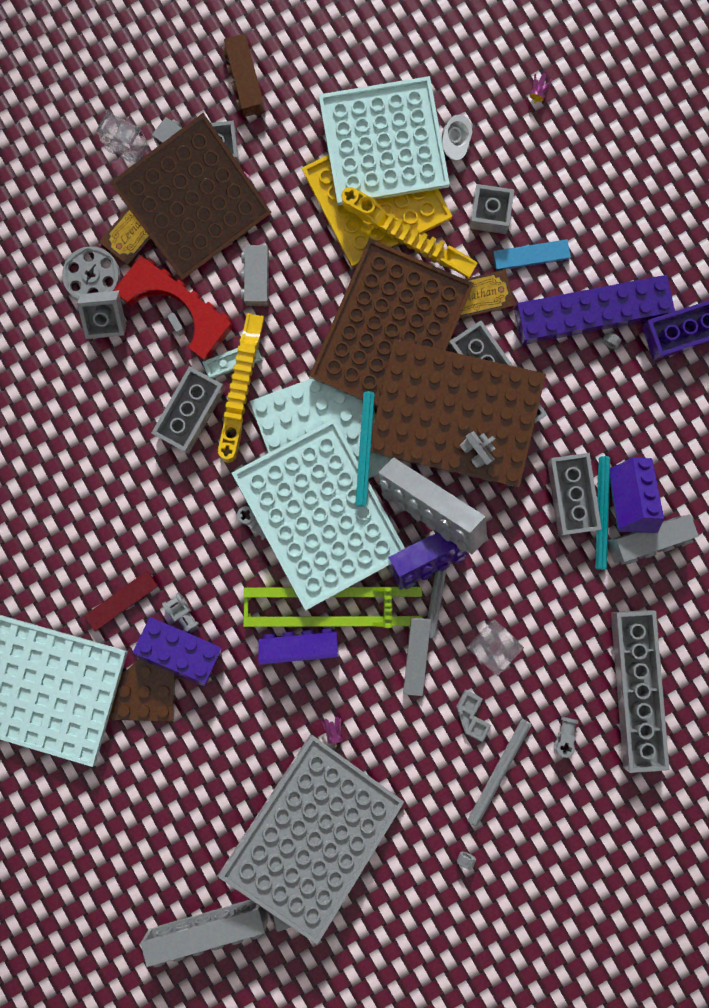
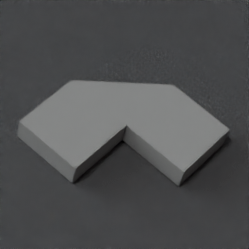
M465 689L456 706L465 734L483 743L491 724L474 716L483 698Z

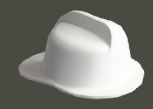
M454 115L450 118L442 131L443 150L453 160H460L465 156L472 136V125L469 119L463 115Z

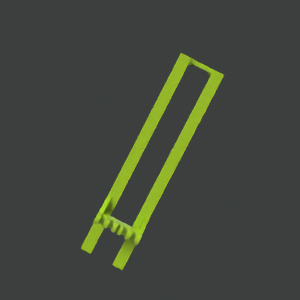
M293 587L244 588L243 627L376 626L392 628V626H410L411 618H422V616H392V597H422V587L404 588L402 590H399L398 587H348L331 597H384V616L251 617V614L248 613V601L251 600V597L298 596Z

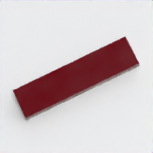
M146 571L88 612L84 617L94 632H96L155 590L159 585L149 571Z

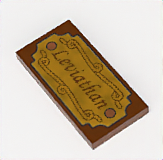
M127 208L99 243L127 266H130L152 239Z
M506 270L465 279L474 283L459 320L515 306Z

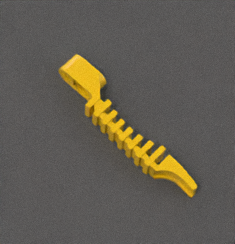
M347 187L342 191V205L346 210L374 225V229H380L384 235H389L391 239H396L398 243L407 245V248L414 249L418 254L421 253L426 259H431L433 263H438L440 266L450 268L468 279L470 278L478 264L476 261L451 246L445 249V242L440 240L439 244H436V238L427 239V234L423 233V235H420L419 230L416 228L413 231L411 225H403V220L398 219L396 221L394 214L386 213L372 197L353 187ZM365 205L372 207L369 211H365L362 208Z
M247 313L240 346H238L237 350L238 355H236L235 359L236 365L234 364V374H232V383H230V393H228V402H226L227 410L224 413V425L218 447V454L226 463H231L236 459L239 449L243 422L242 415L245 413L244 404L247 401L246 394L248 395V385H250V376H252V368H254L255 364L254 359L256 360L257 357L256 350H258L264 316ZM229 431L237 432L234 438H228L227 433ZM230 449L232 454L225 456L223 452H227Z

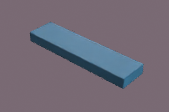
M568 239L493 251L496 271L569 260L571 258Z

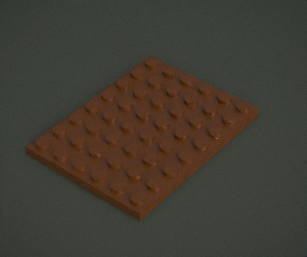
M369 238L309 378L362 401L364 392H374V406L378 407L394 339L446 351L474 283Z
M394 339L372 429L371 453L519 488L546 374ZM473 431L478 437L484 433L488 439L492 436L495 438L491 442L495 449L490 452L495 460L488 465L484 464L478 468L471 461V459L478 455L476 450L473 448L468 453H465L460 447V444L466 439L465 436Z

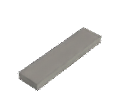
M411 618L403 694L423 696L431 625L430 619Z

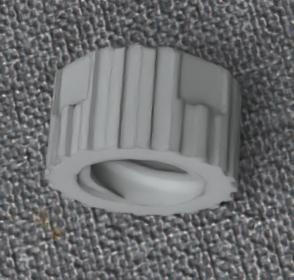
M610 332L606 333L602 339V343L612 349H617L621 342L619 336Z
M463 851L460 852L457 863L461 867L470 870L473 869L476 858L473 855Z

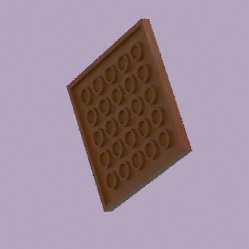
M204 113L200 114L109 182L181 280L272 213Z

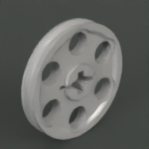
M92 246L83 247L73 252L67 258L62 270L64 286L77 300H79L80 294H88L92 289H97L98 292L113 291L119 284L121 277L119 266L112 255L102 248ZM87 253L94 254V259L90 262L85 261ZM104 260L111 261V266L107 269L102 268ZM73 264L79 265V270L76 273L70 272V266ZM88 273H94L96 276L89 278L87 275ZM107 278L114 280L113 285L110 287L104 286V281ZM75 282L81 283V289L78 291L72 290V285Z

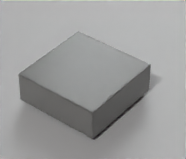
M173 312L167 315L179 337L185 334V330Z

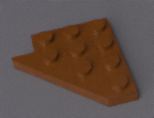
M138 659L120 677L108 720L174 721L175 674Z

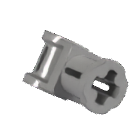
M241 507L237 512L238 520L248 525L261 536V540H264L266 536L251 508ZM248 511H250L249 515L251 518L249 520H242V512L247 513Z
M179 592L169 602L162 603L164 609L173 620H178L184 632L190 631L199 624L190 615L189 612L191 610Z
M561 716V730L558 732L557 740L554 742V750L560 756L568 758L575 751L574 731L578 720ZM564 745H567V746H568V749H564V750H561V749H560L561 746H564Z

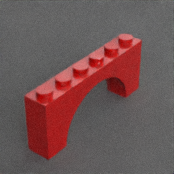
M140 256L113 291H119L120 298L131 307L141 299L153 295L169 296L183 303L190 310L195 325L194 336L188 348L203 361L208 360L233 329L231 318L224 313L220 315L215 311L217 308L210 302L204 303L200 300L202 297L195 291L189 292L185 289L187 286L179 279L177 281L171 278L172 275L164 268L162 270L157 268L156 262L151 258L145 259L143 256Z

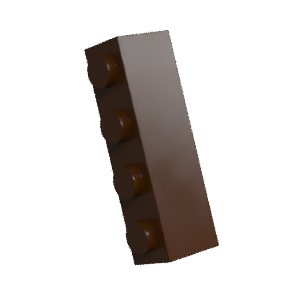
M246 34L225 38V47H222L224 58H229L230 64H227L229 76L234 77V81L231 82L234 94L238 93L239 99H236L238 111L242 110L244 117L265 112Z

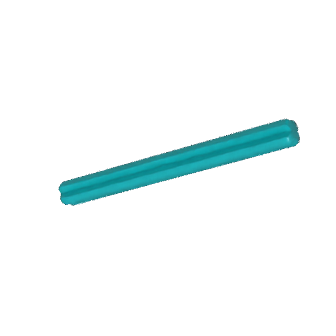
M370 391L363 393L355 505L358 507L367 506L375 393Z
M608 456L599 457L597 503L602 530L596 531L595 568L598 570L607 569L610 457Z

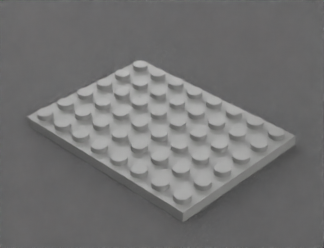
M310 734L217 876L318 945L404 801Z

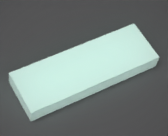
M238 348L203 361L202 363L207 375L215 379L233 372L234 364L236 365L235 359L236 355H238ZM256 350L257 357L256 360L254 359V363L262 360L259 350Z

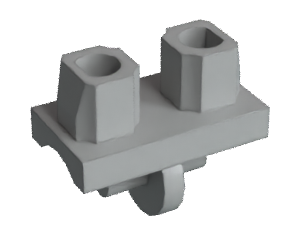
M473 431L466 435V439L460 444L465 453H468L473 448L476 450L478 455L471 459L476 468L484 464L488 465L495 460L490 453L495 449L491 443L495 440L493 436L488 439L483 433L478 437Z

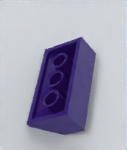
M632 457L610 468V484L618 531L658 533L663 523L664 515L652 458Z
M332 628L321 629V633H313V630H304L300 635H294V632L282 633L283 636L275 637V633L264 634L263 638L259 639V665L339 656L337 631H333Z

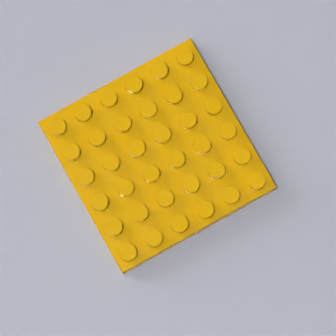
M329 155L302 167V172L352 268L358 265L369 238L391 248L400 245L398 240H393L389 235H384L380 229H374V225L346 210L343 205H337ZM439 189L375 200L386 213L394 214L396 221L398 219L403 220V225H411L413 231L415 228L418 229L420 235L451 220L453 217ZM365 205L362 209L369 211L372 207Z

